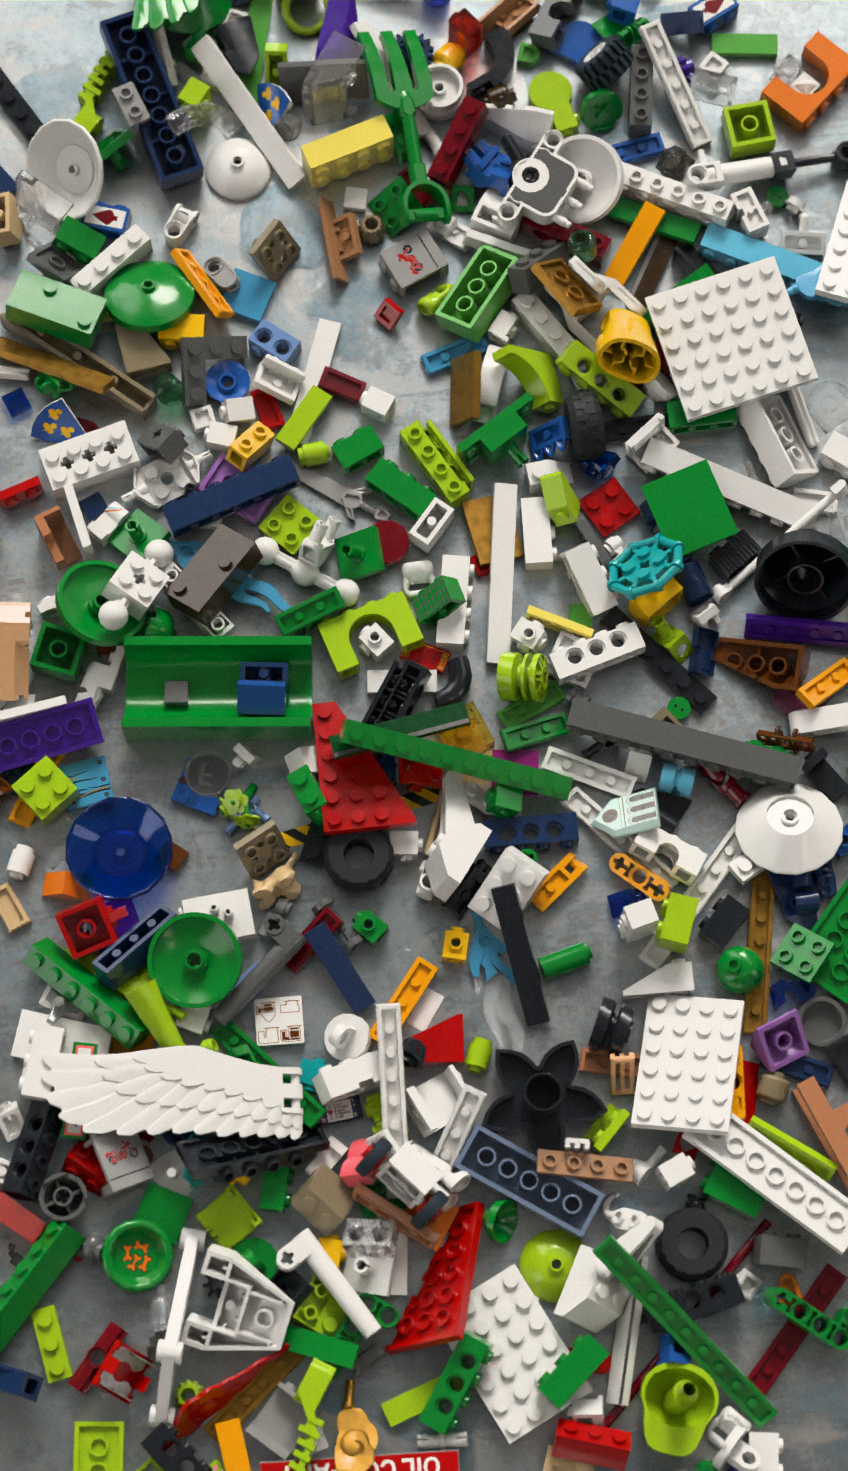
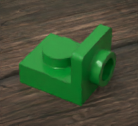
M201 26L181 43L185 50L183 55L190 63L195 61L197 65H200V62L191 51V48L205 35H208Z

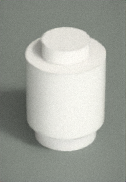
M17 844L16 849L12 851L6 871L10 873L9 877L20 881L23 878L29 877L36 857L34 855L35 849L23 844Z

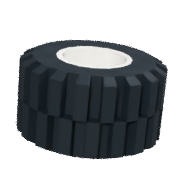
M616 34L611 35L594 45L581 58L575 73L592 92L598 89H606L626 72L634 59V54Z

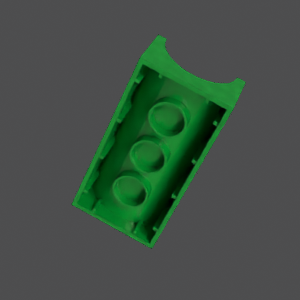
M311 636L123 637L126 662V703L124 718H121V727L127 742L312 741L313 647ZM241 662L288 663L290 682L284 716L237 714L238 680H240ZM165 681L189 682L188 706H165Z

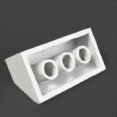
M780 395L768 396L741 405L736 409L739 422L745 428L749 441L754 446L759 456V461L765 467L769 475V481L775 488L790 487L820 473Z

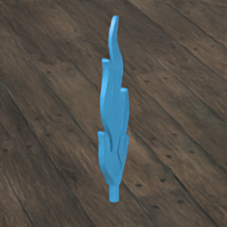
M171 539L167 540L173 548L174 556L182 570L205 543L203 541L185 542L177 540L174 542ZM253 569L250 574L254 575L255 570ZM248 576L230 597L236 602L261 608L267 614H271L268 605L264 601L246 594L245 591L258 593L266 597L282 612L291 608L271 584L249 578Z

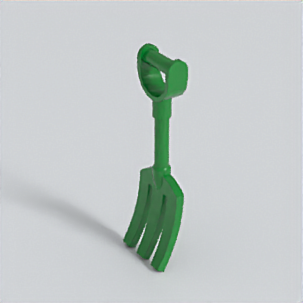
M403 30L402 39L409 56L416 89H413L404 57L392 31L380 32L379 39L385 53L393 90H390L380 55L370 33L357 32L356 40L368 70L374 101L387 109L398 111V116L402 121L409 162L407 168L410 185L401 193L397 201L399 224L401 227H408L409 223L441 221L444 225L450 224L452 213L446 191L439 184L427 178L415 121L416 109L424 106L434 96L428 64L415 30ZM413 191H424L434 198L438 207L409 209L408 195Z

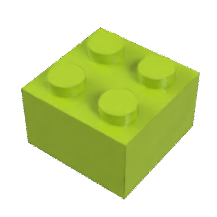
M767 99L723 107L721 122L730 159L774 151L776 136Z
M47 755L11 786L14 793L45 826L80 796L78 788Z
M673 892L670 893L669 899L664 898L659 916L664 919L658 922L654 940H658L657 948L685 954L699 899Z

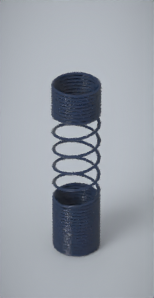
M647 500L641 503L639 509L647 525H654L651 533L655 535L657 533H654L653 529L657 526V523ZM696 555L683 559V564L694 559ZM697 561L685 564L683 571L673 577L683 587L682 596H684L683 598H685L684 600H686L685 602H687L686 604L689 607L700 605L714 595Z

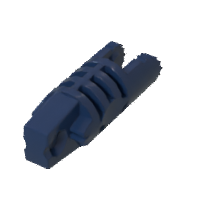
M829 860L819 869L812 872L821 898L824 899L834 897L837 894L836 877L832 861Z

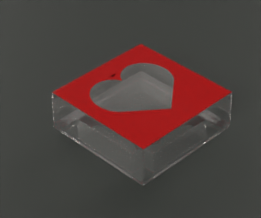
M679 1132L671 1153L678 1155L683 1152L685 1156L689 1155L694 1162L699 1149L682 1138L684 1132Z

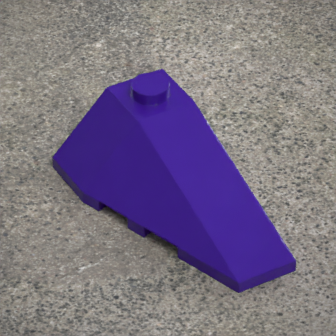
M328 0L316 49L315 61L364 59L359 44L349 28L351 24L358 22L355 0Z

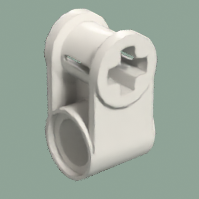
M181 203L175 206L164 226L167 246L179 248L184 244L191 230L197 224L200 214L198 211L192 212L184 208ZM171 233L179 234L177 236H170Z

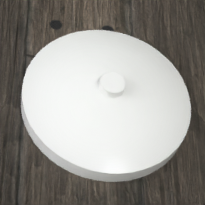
M578 134L563 139V149L560 156L572 162L578 170V177L593 185L594 190L589 192L576 186L571 197L583 204L582 209L577 210L565 204L559 215L579 225L596 222L614 208L621 196L624 186V168L621 158L609 143L593 135Z

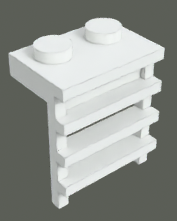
M659 412L625 442V452L642 470L644 466L640 465V462L651 437L675 447L680 445L679 440L665 427V417Z

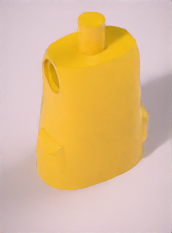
M613 308L607 311L602 320L601 335L595 343V353L599 366L608 374L628 382L638 384L651 382L658 375L661 363L652 338L649 322L644 317L630 310Z

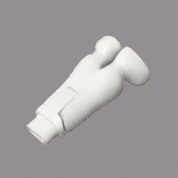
M408 1140L410 1144L420 1149L422 1155L428 1161L435 1163L439 1167L443 1176L427 1193L434 1195L439 1190L444 1192L449 1199L440 1209L444 1212L450 1210L459 1198L455 1192L462 1191L469 1184L471 1175L466 1171L452 1173V1168L447 1162L436 1157L414 1140Z

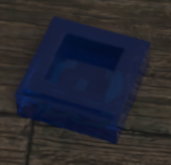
M22 387L1 397L11 418L32 409Z

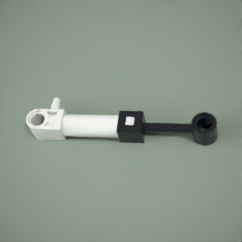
M848 141L841 142L829 154L794 159L792 150L772 152L768 157L720 164V161L708 162L704 150L700 149L697 151L699 164H694L688 169L683 183L704 191L720 189L723 185L768 178H770V181L792 178L797 167L832 162L836 169L847 170L848 158H844L841 153L848 156ZM692 176L698 177L700 181H695Z

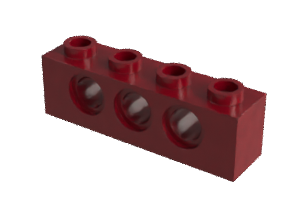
M525 216L523 217L520 233L542 243L549 239H555L556 242H565L569 255H576L579 259L601 268L610 252L611 238L573 221H570L572 223L571 227L566 228L555 222L549 225H541Z

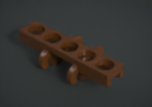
M776 726L774 732L758 730L756 733L757 740L763 742L764 745L781 746L787 750H793L794 754H798L799 751L813 753L815 750V746H813L814 739L802 737L798 733L799 729L796 728L792 732V737L784 736L783 730H780L781 726Z

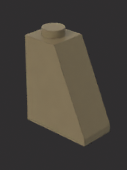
M115 324L128 377L137 380L173 371L170 358L149 333L131 331Z

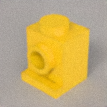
M451 927L450 931H445L442 962L466 964L469 933H465L464 928ZM453 940H459L460 945L458 947H454L451 944V942Z

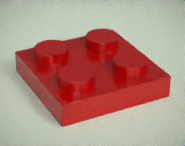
M615 477L579 500L581 511L603 540L641 515L639 508Z

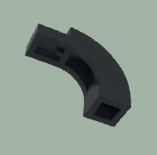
M503 25L484 36V47L493 58L494 64L488 72L466 84V95L474 99L481 98L492 87L503 83L508 85L512 77L515 58L514 44Z

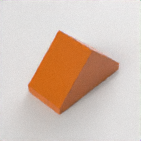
M69 871L45 873L42 897L86 901L90 899L93 879Z

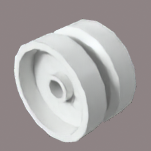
M443 63L430 64L428 68L434 96L420 109L424 116L430 120H449L456 115L463 101L464 85L462 76L450 65Z

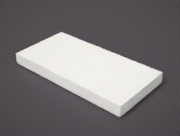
M22 1009L11 1056L24 1059L25 1054L30 1053L32 1044H29V1035L31 1029L35 1030L36 1023L65 1028L67 1036L63 1053L72 1054L74 1042L98 1044L97 1055L109 1054L113 1036L99 1025L62 1017L54 1025L46 1022L49 1017L48 1014Z

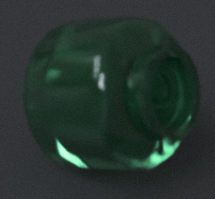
M580 229L574 231L568 237L567 247L571 259L576 255L583 263H587L595 258L598 248L595 235L591 231Z
M165 373L161 374L154 381L153 393L165 406H174L183 400L185 387L177 376Z

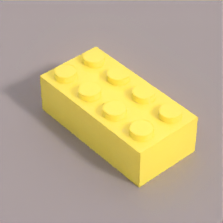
M383 114L301 146L302 166L308 175L307 177L312 188L317 186L323 187L332 180L346 178L355 171H364L371 165L378 162H387L394 156V137Z

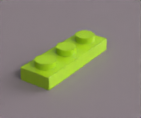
M55 1305L32 1311L31 1317L48 1383L51 1384L71 1378L73 1373Z

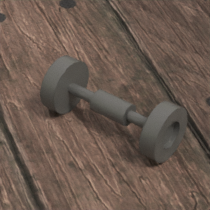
M329 895L320 900L311 910L318 916L326 906L331 907L334 900ZM343 924L337 932L342 934L348 941L342 947L347 955L357 949L365 940L360 934L351 938L345 931L347 928Z

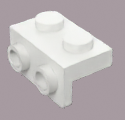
M267 354L258 365L251 385L292 405L300 385L305 380L307 374L281 361L277 357Z

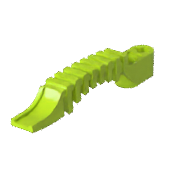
M105 50V57H100L99 65L96 64L94 66V73L89 74L88 83L85 81L82 85L84 92L80 91L77 95L79 104L83 107L73 120L85 127L93 139L100 132L104 124V119L96 114L94 106L96 103L102 104L104 101L101 93L104 95L107 91L104 84L108 86L111 82L108 74L112 77L116 74L107 50Z
M314 1358L293 1399L303 1405L307 1417L305 1426L300 1424L298 1431L308 1435L306 1440L298 1437L296 1441L305 1450L303 1453L295 1449L293 1453L294 1456L300 1459V1462L297 1464L290 1460L288 1466L295 1471H307L305 1466L307 1463L310 1464L312 1460L310 1457L311 1452H315L317 1448L315 1442L316 1440L319 1441L322 1436L318 1432L317 1426L323 1429L325 1422L316 1418L315 1413L337 1370L335 1367L317 1358Z

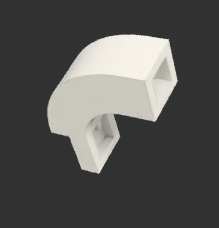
M489 344L481 369L480 418L473 421L486 424L496 416L507 368L494 362L492 353L503 348L501 346Z

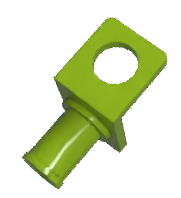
M663 615L653 618L651 624L656 632L651 638L662 647L668 649L673 658L682 664L695 650V648L691 647L692 643L685 632L668 624ZM682 644H686L684 654L679 656L678 648Z

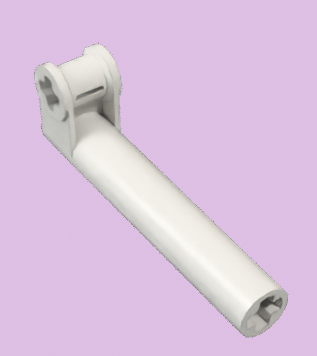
M309 1228L299 1233L290 1243L279 1250L276 1256L278 1268L284 1272H291L306 1261L366 1340L382 1328ZM283 1255L287 1257L292 1255V1264L289 1265L287 1262L283 1264Z

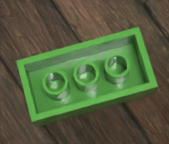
M482 243L434 313L441 327L479 343L512 293L507 268L513 265L519 258Z

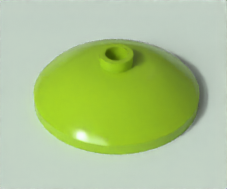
M552 1229L543 1231L528 1241L520 1256L519 1271L534 1296L539 1297L544 1302L558 1303L581 1245L586 1246L582 1240L563 1230ZM554 1260H558L561 1263L559 1269L552 1267Z

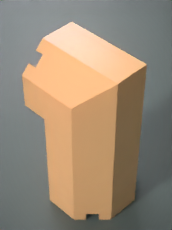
M0 602V700L15 701L18 700V695H23V699L28 698L31 603Z

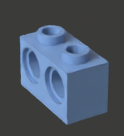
M264 318L248 339L249 348L256 356L265 357L269 354L289 365L293 363L302 350L300 340ZM262 338L270 339L267 343L259 342ZM281 349L289 351L285 355L278 354V351Z

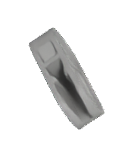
M213 256L205 261L203 266L205 273L224 292L231 293L239 288L241 283L239 276L224 260L218 256ZM220 264V268L216 272H210L213 265Z

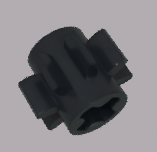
M205 1275L208 1283L203 1284L202 1287L210 1289L207 1296L211 1297L214 1293L220 1299L223 1288L217 1287L213 1290L214 1285L212 1283L214 1279L216 1281L220 1279Z

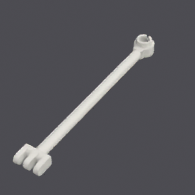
M840 479L830 487L831 492L785 533L802 530L835 500L839 502L848 494L845 480ZM757 558L731 581L726 582L724 585L719 583L712 588L714 592L712 598L718 604L726 601L734 592V589L755 572Z

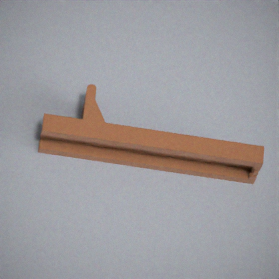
M812 1076L797 1084V1089L793 1090L792 1094L828 1159L839 1164L836 1173L848 1193V1136L844 1131L848 1125V1102L833 1110L815 1077Z

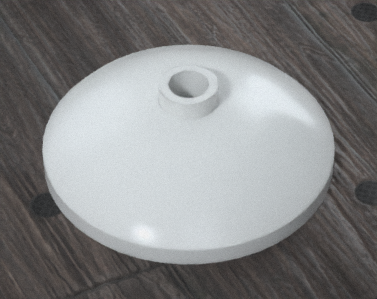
M232 138L221 142L210 152L206 161L205 172L209 185L217 194L230 200H246L258 195L265 189L271 178L272 166L255 141L246 138ZM236 160H240V161H241L240 164H235L234 162H235Z

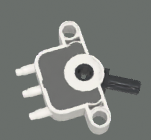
M557 130L547 131L531 157L529 154L523 156L511 134H504L499 139V142L512 161L510 165L512 187L498 208L497 221L499 226L503 229L514 228L523 215L541 225H549L555 222L562 227L570 228L572 223L559 215L565 204L574 209L581 210L583 204L571 197L573 191L578 186L585 191L593 192L594 186L578 177L576 166L560 156L563 149L562 134ZM554 141L558 143V145L550 146L548 142ZM505 213H510L513 215V217L504 218L502 215Z

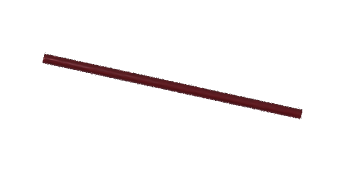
M763 1219L721 1273L729 1271L730 1275L734 1273L754 1248V1236L763 1234V1231H767L772 1225L767 1219ZM713 1287L709 1290L711 1299L719 1292V1288ZM699 1301L695 1304V1306L692 1309H695L699 1306ZM659 1351L632 1383L629 1403L640 1391L645 1375L657 1366ZM616 1404L604 1418V1427L610 1428L627 1406Z

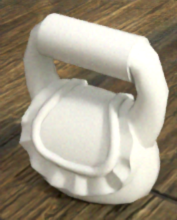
M431 561L408 562L402 566L404 576L403 591L407 598L412 600L420 591H409L410 585L431 584L434 582L435 577Z
M726 1406L722 1409L719 1416L708 1424L706 1437L721 1450L725 1440L713 1431L715 1427H720L726 1434L730 1435L736 1426L741 1425L747 1429L746 1435L752 1425L732 1406Z

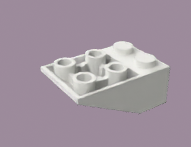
M489 187L471 217V229L513 243L521 228V221L524 216H521L514 228L503 229L500 227L497 221L498 208L505 197L499 195V190ZM505 213L502 215L504 218L513 217V215L510 213Z

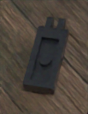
M483 858L479 859L476 864L472 863L458 887L446 902L443 901L441 906L454 919L461 920L469 909L467 906L492 870V867Z

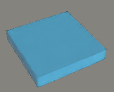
M235 268L234 271L241 281L240 286L234 292H224L223 297L234 311V315L259 324L277 287V282Z

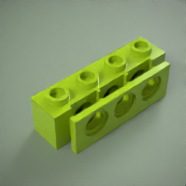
M431 419L427 421V428H424L420 421L416 420L399 431L400 443L447 505L455 510L461 506L462 502L470 500V490L475 488V479Z

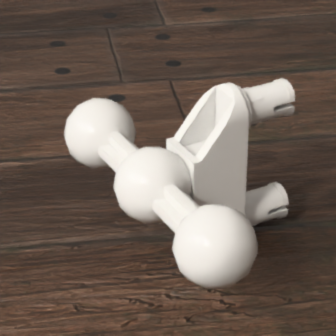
M328 516L326 523L316 520L310 536L306 537L300 546L298 560L281 552L277 542L272 538L260 537L255 540L263 556L258 564L266 566L274 563L290 571L293 580L298 585L304 587L315 584L324 590H328L336 586L346 607L353 606L359 599L360 590L353 580L344 578L336 581L319 570V566L323 565L334 547L335 540L333 538L341 523L340 519Z

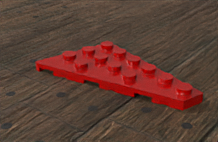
M336 702L312 704L320 790L328 803L322 807L325 836L417 826L416 817L371 752L334 760L328 737L340 734L343 719L347 718Z
M477 1201L459 1207V1211L448 1230L450 1234L443 1247H439L438 1251L435 1252L428 1270L421 1279L424 1283L417 1296L413 1295L409 1301L402 1319L395 1328L398 1332L390 1346L386 1345L385 1347L387 1353L393 1355L463 1340L485 1207L481 1202Z

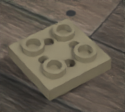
M273 219L261 236L253 241L248 254L269 280L277 282L300 252L301 247L281 221Z
M272 819L257 829H249L250 834L246 831L244 838L232 845L252 879L258 878L292 855Z

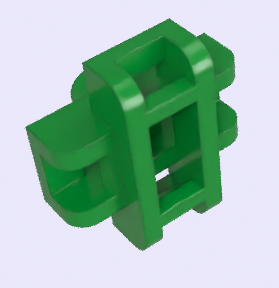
M40 372V376L35 379V387L43 395L51 393V397L54 399L60 398L62 392L71 391L74 387H77L75 384Z

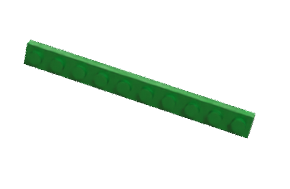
M612 1234L593 1249V1254L760 1429L779 1413L778 1409Z

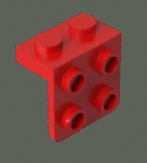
M87 1134L86 1141L91 1139L90 1134ZM79 1140L66 1155L61 1172L77 1176L89 1192L101 1197L103 1195L101 1189L108 1185L93 1146L84 1148L83 1144L86 1141Z

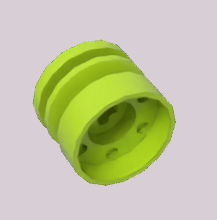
M519 652L502 653L497 666V691L502 701H519L523 697L526 702L532 700L534 702H542L546 697L549 680L546 656L543 653H536L534 655L527 653L523 658Z

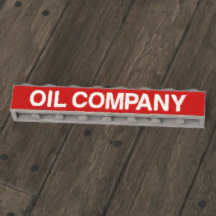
M458 1449L374 1455L373 1465L367 1471H460ZM335 1457L314 1458L310 1464H306L305 1468L307 1471H336ZM298 1459V1460H292V1461H294L295 1463L299 1464L300 1459ZM290 1460L260 1462V1471L295 1470L288 1466Z

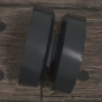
M604 996L588 1047L599 1050L607 1037L610 1038L607 1047L608 1054L615 1053V1056H619L624 1043L628 1041L634 1023L631 1021L636 1007L624 1003L620 1008L618 1016H616V1013H614L617 1005L616 1000Z

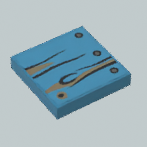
M104 755L59 766V769L80 792V796L68 806L69 812L115 801Z

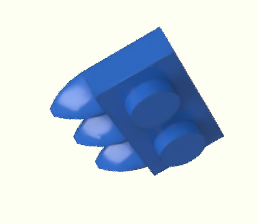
M559 416L528 432L532 455L536 461H542L544 453L552 457L556 447L563 452L566 448L567 440L571 438L568 420L565 416Z

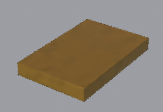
M562 258L534 263L530 268L572 317L597 312L602 308V303Z
M473 350L451 359L450 426L457 427L480 418L481 351Z
M493 495L461 503L479 568L490 565ZM517 530L515 531L514 560L524 557Z

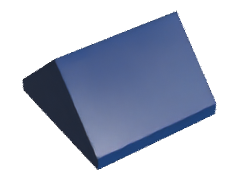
M238 680L237 714L285 715L287 702L285 682Z

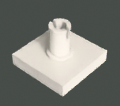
M349 1241L343 1275L356 1293H370L376 1296L390 1297L398 1249Z

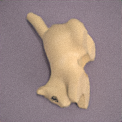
M294 852L285 865L276 868L265 880L258 881L252 879V897L261 900L258 905L260 910L270 908L279 896L283 895L290 900H294L300 894L302 886L298 883L296 873L293 870V866L298 860L297 852Z

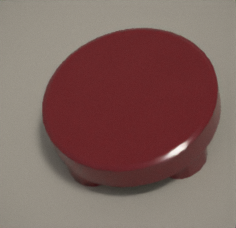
M390 520L374 523L372 526L378 527L385 568L402 561L409 551V536L405 528L399 523Z

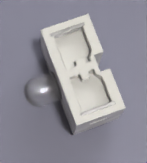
M751 186L730 194L729 200L734 201L733 217L735 221L740 220L739 229L741 233L756 239L766 236L770 225L766 215L772 213V203L766 201L759 204Z

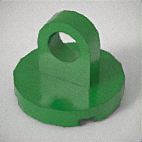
M598 89L585 94L579 112L581 121L594 132H603L612 128L615 125L614 122L617 119L619 120L622 115V100L610 89Z
M255 1237L248 1238L238 1243L234 1248L235 1251L267 1279L270 1280L277 1272V1252L266 1240Z

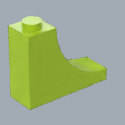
M511 344L492 353L494 362L510 370L520 381L525 391L533 397V410L548 414L556 411L557 407L564 404L552 354Z

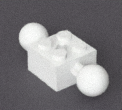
M156 539L148 543L144 550V558L132 550L109 580L101 595L110 601L104 603L98 613L99 621L104 628L113 631L123 628L128 621V614L140 621L162 591L170 576L160 569L167 567L172 562L174 556L173 548L167 541Z

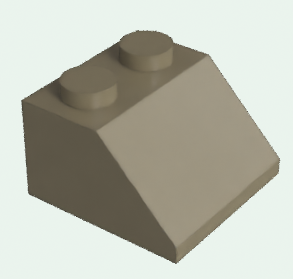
M323 1163L291 1196V1205L326 1237L344 1220L356 1201L351 1197L354 1189L348 1188L340 1176L326 1163Z

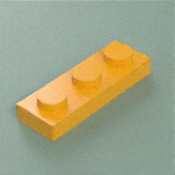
M843 657L799 688L795 695L812 711L848 685V660Z

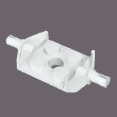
M209 449L198 456H194V454L184 450L172 464L155 460L138 470L135 467L134 488L120 497L125 505L137 499L151 508L158 509L166 505L167 502L184 495L187 483H193L196 485V488L199 487L200 467H202V463L212 459L213 456ZM166 475L174 478V481L169 485L161 482L162 478Z

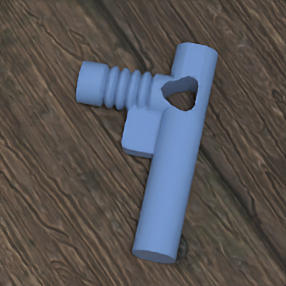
M253 795L249 801V806L253 804L254 809H249V814L260 816V820L265 824L271 819V816L260 810L257 805L261 800L256 795ZM243 812V813H238L236 816H239V815L243 816V815H244V812ZM232 820L224 831L232 836L239 826L235 825V821Z

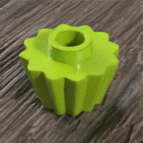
M189 1379L185 1383L180 1382L179 1387L174 1389L175 1395L173 1400L176 1401L175 1407L181 1408L187 1402L185 1395L188 1392H192L195 1397L204 1390V1386L199 1385L198 1381L192 1382Z

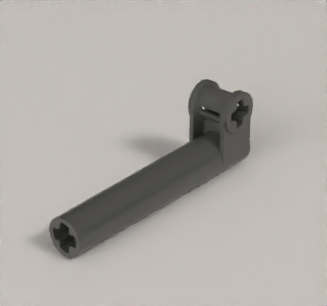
M278 914L267 916L263 924L266 934L276 945L211 1013L224 1027L308 942L296 928L292 927ZM272 923L278 924L280 929H272L270 925Z

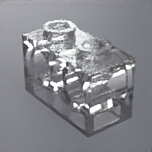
M347 1218L342 1245L346 1255L356 1259L359 1257H374L380 1260L395 1258L399 1231L395 1220Z

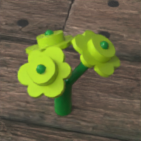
M250 783L243 794L240 789L226 790L224 793L225 799L219 798L221 804L219 806L220 814L225 818L229 817L235 821V825L243 829H251L254 825H259L260 816L249 814V801L258 790V786L255 783ZM238 812H239V813H243V812H244V815H243V816H241V815L235 816V814H237Z

